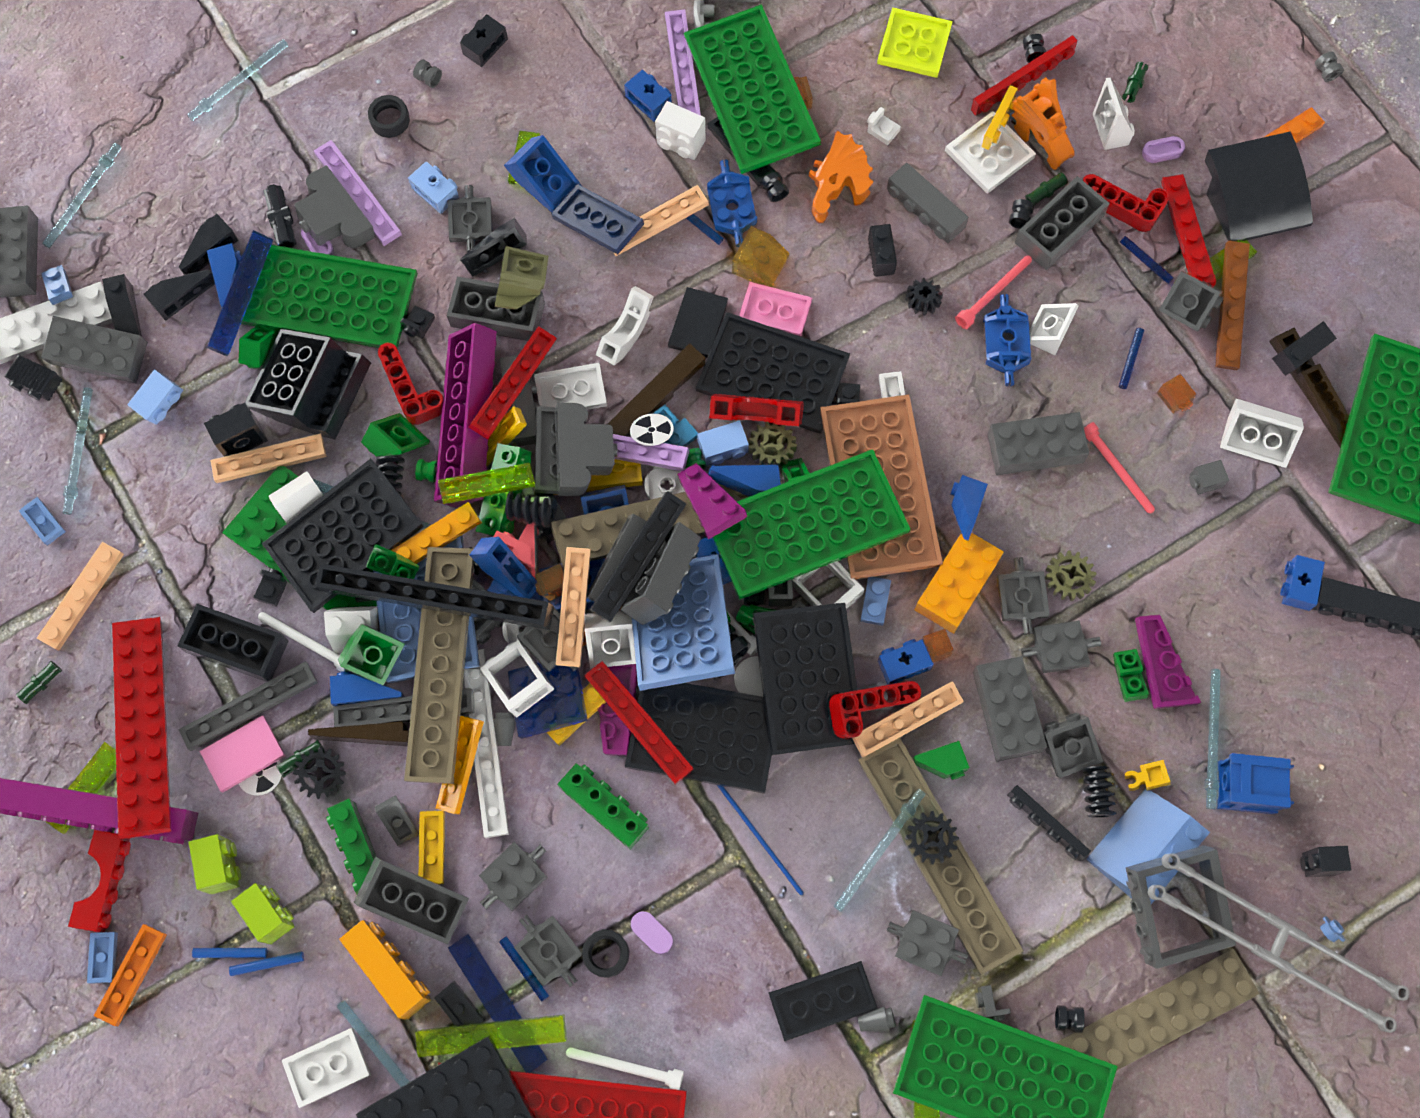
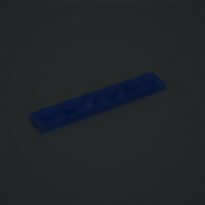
M254 230L251 232L206 348L224 356L229 355L274 239Z
M467 934L448 947V950L524 1071L531 1073L549 1060L470 934Z

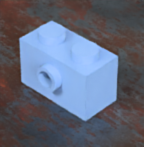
M427 161L408 177L411 188L440 214L448 208V200H457L459 198L456 183L450 178L446 179L437 166L434 165L432 167Z
M154 369L127 405L144 419L157 425L165 418L169 408L179 400L183 389L167 376Z
M740 420L697 434V442L706 465H719L725 459L732 457L734 459L741 458L748 453L749 444Z

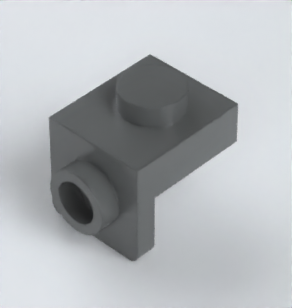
M991 985L978 987L975 999L977 1007L982 1009L983 1017H990L994 1021L1006 1020L1005 1014H1011L1010 1008L995 1009Z

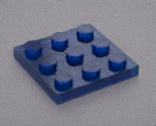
M537 663L554 687V690L521 715L515 716L517 733L520 739L588 721L578 668L573 671L568 666L556 665L547 672L540 663ZM529 665L508 671L511 696H515L537 679Z

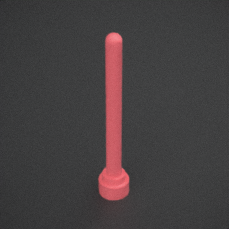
M1029 255L1025 256L970 309L962 310L955 316L957 324L963 329H968L974 323L975 315L1032 262V257Z
M1092 422L1084 427L1086 439L1089 442H1093L1145 511L1153 513L1155 508L1099 437L1098 426Z

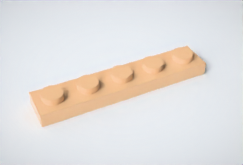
M694 186L640 216L644 221V225L618 255L708 206V200L699 186Z
M320 433L210 461L214 481L221 483L275 470L279 466L287 467L327 456L323 437Z
M102 542L37 639L59 651L124 554Z
M566 548L556 656L557 666H581L591 549Z
M949 682L863 729L858 737L852 739L861 756L865 757L964 701L954 682Z

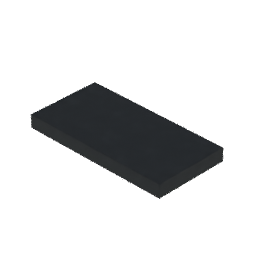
M862 961L768 993L784 1042L878 1009Z

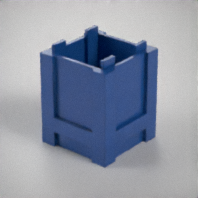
M1231 753L1229 758L1220 760L1218 762L1217 809L1275 815L1279 810L1290 808L1294 804V801H1291L1290 769L1294 768V765H1291V759Z

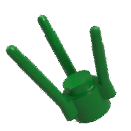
M753 604L750 607L742 605L738 611L736 621L742 623L744 629L749 630L755 635V630L752 627L754 626L752 614L776 610L758 607Z

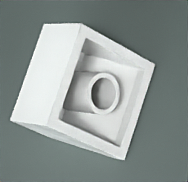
M377 606L331 608L324 612L326 637L336 654L342 653L348 639L361 624L380 631Z

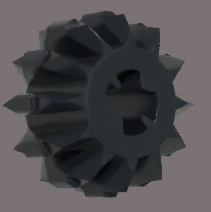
M923 278L921 283L915 279L913 286H908L905 300L908 302L909 309L915 308V314L919 311H922L924 316L927 314V311L933 314L936 308L941 306L943 292H940V285H933V279L930 282H926V279Z

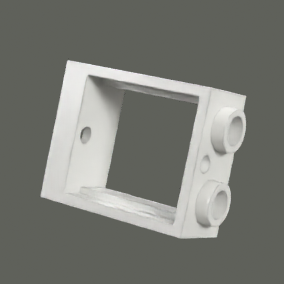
M836 561L826 566L849 589L847 593L835 602H845L847 610L863 595L864 588L854 578L851 579L850 574ZM818 569L792 579V587L810 606L822 604L803 586V583Z
M519 640L508 644L504 651L496 657L488 659L485 665L480 668L508 711L516 717L554 690V687L532 655ZM522 655L537 679L510 699L494 675Z

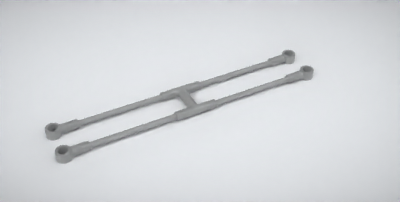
M1170 853L1162 857V864L1165 868L1176 869L1188 877L1197 879L1263 917L1266 922L1278 928L1279 931L1271 950L1268 951L1257 944L1248 942L1182 904L1179 899L1168 894L1161 885L1149 887L1148 896L1152 900H1161L1175 909L1178 908L1247 947L1253 954L1288 974H1294L1362 1013L1365 1018L1376 1023L1381 1031L1391 1033L1396 1030L1397 1024L1393 1018L1381 1016L1369 1008L1365 1009L1297 970L1294 965L1280 958V954L1288 935L1301 942L1310 944L1376 982L1377 986L1390 992L1391 997L1395 1000L1404 1001L1408 999L1409 990L1406 986L1395 985L1383 977L1372 974L1308 937L1307 933L1270 912L1266 913L1195 872L1194 868L1180 861L1178 855ZM1170 857H1172L1173 859L1172 865H1170L1168 861ZM1156 888L1159 890L1158 897L1155 896Z

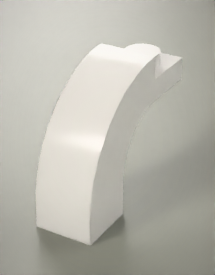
M636 286L631 288L625 308L618 322L607 334L602 336L596 356L612 365H616L627 355L639 338L650 316L649 308L654 298L653 295Z

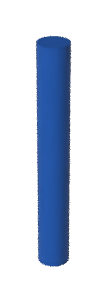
M193 948L192 950L193 958H267L268 955L267 948Z
M301 951L230 966L229 974L230 976L301 962L304 961V953Z

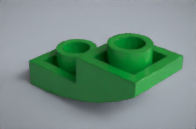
M375 544L366 568L385 575L414 579L419 565L389 549Z
M1137 649L1115 652L1113 654L1124 702L1148 698L1149 692L1142 675L1143 666Z

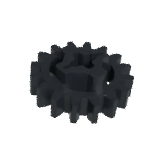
M319 746L318 752H314L310 748V755L307 756L302 753L303 761L295 762L299 770H293V774L299 775V778L295 779L294 783L302 784L299 788L300 792L305 789L308 790L307 797L316 793L317 799H320L321 793H325L328 798L330 797L329 791L331 789L336 793L338 792L337 783H344L340 776L346 775V771L340 770V768L345 764L344 762H337L340 755L332 756V749L330 748L326 753L323 752L322 746ZM316 757V761L311 767L304 768L309 760ZM324 758L329 759L335 768H329L324 763ZM317 767H322L323 771H327L326 774H322L320 779L317 778L316 774L308 772L317 771ZM304 777L310 778L314 782V787L308 785ZM334 778L330 785L323 788V783L327 779Z
M931 811L929 817H927L923 812L920 814L921 820L913 818L912 822L915 826L909 825L907 827V830L911 832V834L905 836L906 840L911 841L907 849H914L915 852L912 857L920 855V863L922 864L926 859H929L930 865H934L935 859L942 864L944 862L943 856L950 859L952 854L949 850L956 851L958 848L953 844V842L959 840L958 836H953L957 827H950L949 824L952 820L944 821L943 813L935 817L934 811ZM933 822L939 825L937 827H930L927 823ZM917 831L921 835V843L919 845L916 841ZM937 831H939L937 837L935 838V841H932L931 843L929 842L927 845H925V843L928 841L927 839L929 835H932L933 833L935 834ZM945 831L948 836L947 845L943 841V833ZM927 849H933L938 854H929L925 851Z

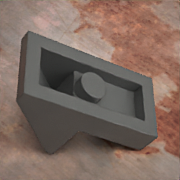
M396 795L374 807L397 846L419 834L403 803H400Z

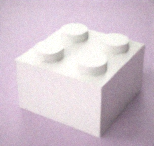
M668 101L665 103L655 121L657 144L665 150H672L678 153L683 158L695 160L706 141L705 117Z
M619 610L612 622L609 623L595 613L585 614V635L590 669L594 668L601 661L607 667L636 664L632 617Z

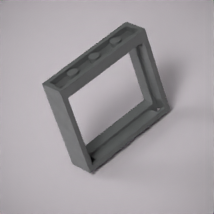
M1203 845L1175 853L1180 858V861L1187 865L1199 862L1201 875L1225 888L1217 849ZM1162 857L1126 867L1128 877L1126 884L1131 892L1132 900L1130 904L1132 911L1135 913L1137 922L1135 929L1142 947L1140 954L1143 955L1146 964L1158 969L1236 945V941L1212 928L1214 938L1161 953L1150 897L1148 896L1146 877L1173 869L1163 866ZM1170 857L1168 861L1169 864L1172 865L1173 859L1172 857ZM1203 883L1210 920L1234 933L1227 897Z

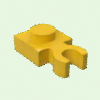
M1164 760L1140 765L1141 772L1139 773L1127 771L1124 774L1125 779L1134 778L1136 780L1134 784L1128 785L1129 791H1135L1143 784H1145L1146 790L1170 785L1171 783Z

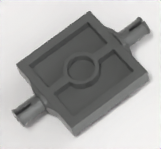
M468 185L464 186L465 197L458 200H448L450 243L467 242V253L475 247V242L483 240L493 232L491 198L474 197V187L472 185H469V188Z
M1016 557L1013 559L1015 565L1014 572L997 575L1002 621H1020L1023 625V635L1033 634L1031 621L1049 618L1050 616L1044 571L1031 572L1024 570L1023 557L1019 559Z
M555 608L550 630L527 626L517 635V639L547 672L556 666L560 613ZM570 667V668H571L573 671H575L576 668H578V667Z
M1080 620L1038 626L1033 628L1034 647L1021 648V654L1023 658L1036 656L1041 663L1043 673L1083 668L1090 665L1088 648L1100 647L1101 641L1100 637L1086 639L1082 632Z
M513 842L479 875L490 891L480 901L486 910L493 902L499 900L513 911L547 878L536 862L547 852L541 844L529 854Z
M915 910L912 911L910 919L904 927L890 921L888 925L890 927L887 928V932L900 936V945L895 957L939 976H942L946 964L951 959L964 965L966 964L967 960L965 959H968L969 955L955 949V940L960 929Z
M525 915L524 918L528 924L523 918L519 922L527 930V934L523 940L514 946L516 951L544 987L554 978L560 976L563 977L569 987L573 986L570 979L574 983L578 980L569 969L582 956V952L553 915L544 923L536 926L528 915Z

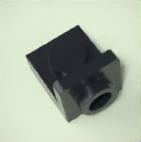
M414 306L408 318H402L400 323L405 334L413 338L417 336L423 339L435 316L431 312Z
M839 383L836 405L860 402V384Z
M270 568L269 571L261 569L259 574L262 576V579L253 598L277 607L287 581L282 577V573Z

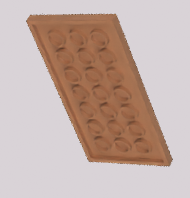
M909 394L820 407L830 465L873 449L911 529L907 534L847 557L851 579L940 567L943 562Z

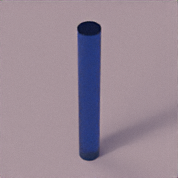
M692 214L686 218L718 245L723 242L724 238L696 215Z
M1127 236L1122 238L1120 243L1167 284L1173 281L1174 277Z
M1136 328L1118 386L1121 389H1127L1144 334V329Z
M506 936L501 939L499 943L540 1001L546 1000L549 994L516 951L509 938Z

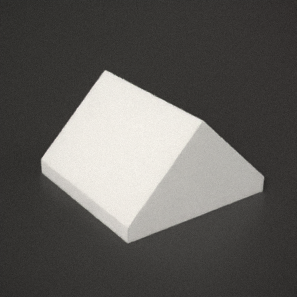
M1076 303L1042 304L1029 330L1030 344L1056 355L1078 309V305Z
M305 472L269 495V498L284 521L288 523L322 497L323 494L309 473Z

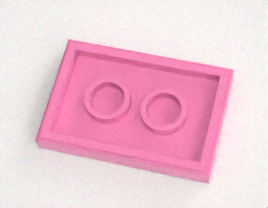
M749 282L739 316L802 337L812 297Z
M263 715L199 751L222 793L286 756Z

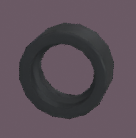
M393 95L380 96L368 108L369 122L374 132L387 138L397 137L408 128L410 122L409 112L404 101L399 97ZM394 108L401 112L400 118L392 124L385 125L377 121V116L385 109Z
M603 929L594 932L587 938L583 945L582 957L585 966L591 973L599 977L610 978L618 975L625 969L629 961L630 951L627 942L619 933ZM602 939H611L620 948V959L617 964L607 969L597 966L591 955L594 945Z

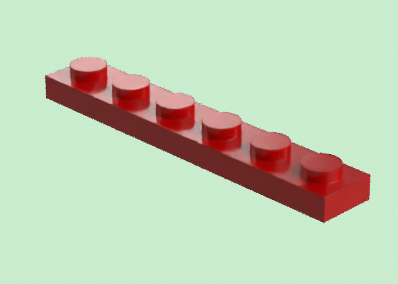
M1073 35L975 97L971 107L973 114L977 116L981 112L985 113L995 103L1002 102L1010 85L1018 88L1017 91H1020L1026 83L1031 80H1037L1048 69L1052 70L1062 60L1071 58L1075 53L1078 40Z
M1184 174L1162 177L1161 185L1169 194L1167 205L1188 274L1215 286L1216 278Z
M538 326L471 422L470 429L487 440L491 437L556 342L557 338Z
M603 661L584 675L586 680L675 785L694 770Z

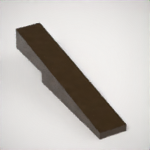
M1294 327L1275 336L1269 342L1278 354L1298 340L1300 336ZM1310 358L1290 374L1341 448L1349 414L1321 364L1315 365L1313 359Z
M689 343L606 425L613 427V434L629 437L631 435L630 428L632 423L643 415L653 414L674 397V392L705 366V357Z
M404 722L308 729V735L315 740L408 747L409 730L407 731V726Z

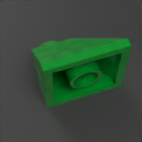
M398 413L371 422L361 443L370 453L380 457L409 452L428 445L430 440L408 422L402 414Z
M361 624L348 639L338 661L341 667L384 685L405 643Z

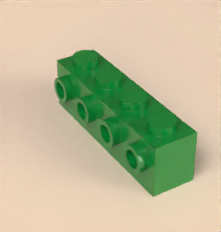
M497 444L479 515L482 523L476 526V532L489 536H494L496 531L513 533L515 520L509 521L506 517V498L510 491H513L515 499L518 493H522L526 483L527 470L531 464L532 452L520 447Z
M575 763L557 784L559 789L631 850L649 829L648 824H646L648 819L638 810L636 813L628 808L630 803L621 795L616 798L610 792L612 788L605 781L601 780L598 782L592 777L594 772L585 764L580 767Z
M347 799L327 808L329 816L326 819L331 830L335 829L338 837L335 838V842L339 851H344L346 860L343 862L347 872L353 874L355 882L352 885L357 895L374 858L377 856L356 803L351 799Z

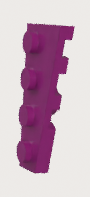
M697 463L677 474L687 498H689L708 539L747 517L746 510Z
M1161 616L1137 617L1135 623L1153 708L1161 709L1200 704L1201 701L1198 695L1195 696L1191 687L1192 682L1189 676H1186L1181 666V658L1179 654L1175 653L1171 645L1173 641Z
M636 664L609 666L608 668L635 699L637 686ZM607 703L602 704L598 708L601 722L600 730L603 753L610 756L627 757L631 732Z

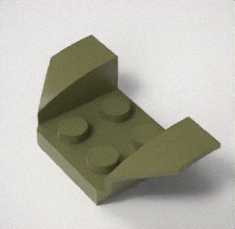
M506 246L502 259V270L495 307L518 309L539 296L541 290L544 289L549 256Z

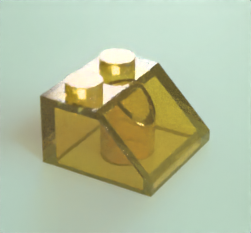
M751 226L732 260V273L753 283L773 287L790 253L771 234Z

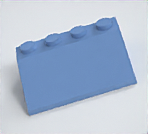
M1145 788L1086 860L1132 899L1130 889L1126 884V881H1128L1126 867L1161 858L1165 854H1175L1199 847L1210 832L1190 815ZM1173 869L1146 877L1148 889L1152 885H1161L1165 888L1178 871ZM1156 888L1155 896L1158 897L1159 890Z

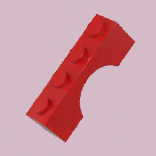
M714 394L711 396L709 418L770 422L777 425L800 426L802 424L804 402Z
M94 830L88 854L97 861L100 867V882L96 890L88 898L74 902L68 927L100 933L105 932L110 926L112 919L110 912L112 905L115 904L118 897V882L124 875L123 864L125 856L129 854L131 848L130 838L120 839L117 833Z

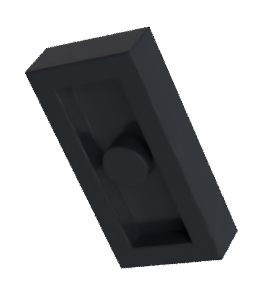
M453 981L434 997L464 1037L485 1020L456 981Z

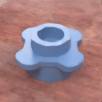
M1323 917L1325 923L1320 926L1323 934L1332 942L1338 939L1344 942L1345 938L1342 935L1344 929L1341 924L1335 919L1330 921L1328 917Z

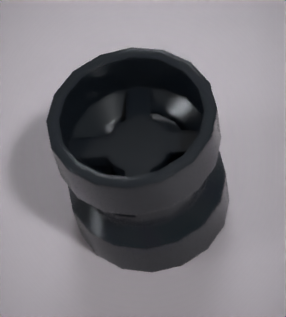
M1031 34L1023 39V47L1026 50L1025 57L1028 63L1046 52V49L1043 47L1044 39L1041 34Z
M779 172L770 173L761 181L763 188L768 191L767 196L771 202L781 201L789 194L787 186L782 183L783 178Z
M1025 199L1015 200L1009 224L1014 228L1021 229L1031 220L1030 215L1033 213L1034 204Z
M1057 1005L1055 1011L1056 1030L1065 1031L1066 1029H1071L1075 1033H1082L1085 1022L1084 1008L1074 1007L1073 1009H1068L1066 1006Z

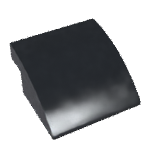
M1291 131L1208 150L1205 163L1212 179L1206 194L1227 240L1242 242L1312 226L1313 217L1308 182L1303 162Z
M281 329L245 403L249 409L273 420L315 435L321 433L322 437L335 440L371 362L362 354L343 350L330 337Z

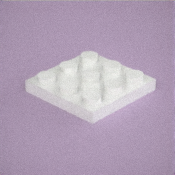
M994 111L945 147L947 154L987 194L1033 160L1036 155L1007 124L999 129L1001 135L996 144L992 143L989 150L981 147L984 135L996 114Z

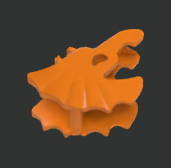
M1045 77L1041 80L1040 84L1034 85V89L1024 97L1019 96L1012 101L1014 113L1011 116L1016 120L1014 129L1024 142H1028L1031 129L1037 142L1044 147L1048 154V164L1053 170H1056L1067 159L1073 158L1075 151L1065 131L1067 126L1058 101L1056 80H1048Z
M837 131L826 158L823 162L815 160L813 167H816L818 170L812 171L810 169L808 175L815 181V185L818 187L811 211L818 223H823L829 214L827 212L830 208L829 202L836 200L845 186L849 187L854 205L857 206L862 204L871 192L868 189L873 184L869 177V173L873 171V168L867 163V155H865L863 145L856 144L852 134L843 135Z

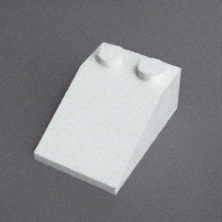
M1106 78L1093 112L1104 150L1127 146L1132 136H1134V126L1128 119V108L1123 104L1122 98L1111 78Z

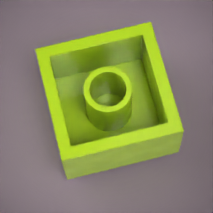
M219 834L189 841L197 890L212 895L240 887L241 871L235 863L234 857L237 856V849L234 842Z
M255 883L231 901L258 942L271 945L295 927L291 921L294 919L293 915L286 907H281L278 902L280 896L273 888L269 889L267 885L263 886Z

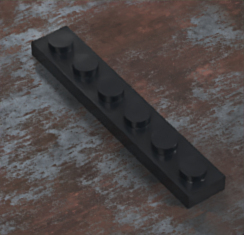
M669 491L664 493L590 608L592 612L609 623L612 622L685 508V502Z

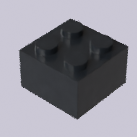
M246 403L234 405L229 411L221 415H214L209 421L204 423L214 445L224 457L249 451L268 441L257 418Z

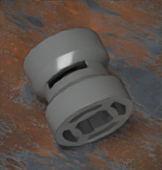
M1332 51L1323 54L1315 61L1317 69L1322 71L1321 76L1325 82L1338 78L1344 72L1342 65L1337 63V56Z
M421 59L413 70V77L419 81H424L427 86L434 88L441 80L442 70L436 66L432 67L429 62Z

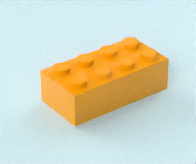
M972 532L969 540H965L961 533L944 559L943 564H941L920 597L914 610L954 634L995 569L1004 551Z
M361 920L339 940L397 1017L408 1020L431 1001L428 996L430 990L422 981L419 982L414 978L413 975L416 972L407 961L404 962L398 957L401 952L394 943L384 939L386 933L382 927L373 921Z

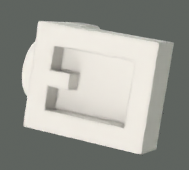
M880 107L877 112H872L869 116L867 132L886 145H889L899 133L901 126L884 116L885 109Z

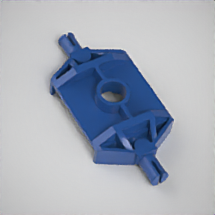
M721 160L719 163L722 173L707 183L714 227L716 231L731 234L735 238L736 247H740V245L742 247L745 245L743 233L757 224L749 176L731 172L729 161L725 160L724 166V161ZM730 203H734L738 206V208L735 210H729L726 208V206Z
M1004 294L999 296L1000 308L986 314L983 322H985L987 357L985 365L1004 373L1005 386H1009V383L1010 386H1013V373L1029 365L1031 362L1029 318L1026 313L1011 308L1009 306V295L1005 294L1004 297ZM1011 333L1014 339L1007 341L1003 338L1002 334Z

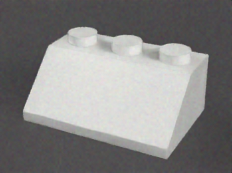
M1236 399L1227 419L1220 448L1286 468L1304 429L1302 418Z

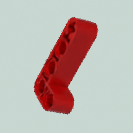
M1088 174L1083 178L1087 185L1110 203L1106 211L1107 214L1141 232H1148L1154 227L1169 200V194L1161 188L1152 190L1146 201L1097 175Z
M392 343L382 344L378 349V356L408 422L412 425H419L441 416L442 394L437 390H429L418 395L397 347ZM389 355H392L394 362L390 363ZM402 372L399 377H393L396 373ZM411 391L408 395L402 396L403 392ZM433 401H439L435 406L430 405ZM419 409L416 414H410L412 410Z
M907 681L833 695L829 701V708L834 733L839 738L858 737L863 731L861 712L915 702L921 696L920 686L914 681ZM906 690L907 695L901 696L900 691ZM884 692L888 695L887 701L884 698ZM864 695H865L866 698H867V703H866V705H865L864 702H863V696H864ZM842 699L846 702L845 709L842 706ZM847 722L850 724V732L846 729Z

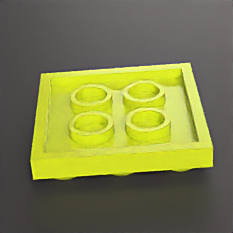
M892 7L877 64L938 78L953 21Z

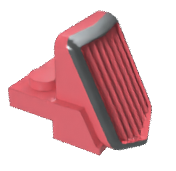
M534 523L527 524L519 540L508 532L496 531L493 537H500L537 582H539L537 541L539 532L537 526Z

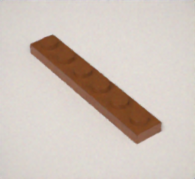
M1229 240L1225 243L1221 289L1223 291L1221 297L1224 299L1220 305L1215 362V367L1236 371L1240 368L1250 247L1248 243Z

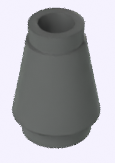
M495 713L493 722L497 746H512L516 724L514 715L512 713Z
M883 1006L858 1017L861 1032L890 1031L891 1028H896L891 1007L885 1008Z

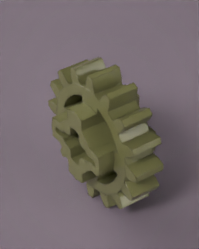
M765 422V427L757 425V432L752 430L751 438L748 439L749 453L753 454V461L759 459V465L767 463V465L775 464L779 465V468L781 462L787 465L788 458H794V452H796L797 444H795L796 436H792L793 430L789 429L786 431V425L779 427L773 423V426H770L768 422ZM785 443H787V448H786V450H784V444H785Z
M1070 550L1067 551L1065 556L1060 552L1057 555V559L1053 557L1050 560L1051 565H1048L1045 569L1049 572L1046 574L1045 580L1051 581L1047 587H1054L1053 595L1055 596L1060 593L1061 600L1069 596L1070 601H1074L1076 595L1079 599H1082L1084 593L1089 594L1092 590L1090 587H1093L1096 583L1092 578L1097 573L1091 571L1094 564L1086 563L1088 560L1087 556L1083 559L1079 558L1080 552H1077L1075 556H1072ZM1070 562V564H1068V565H1066V566L1061 565V564H1063V563ZM1068 573H1071V574H1072V578H1073V579H1070V578H1069V574H1068ZM1074 586L1080 587L1078 589H1071Z

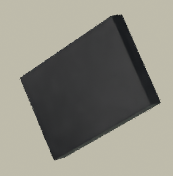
M687 287L668 342V347L682 351L690 343L704 357L708 358L720 329L728 298Z

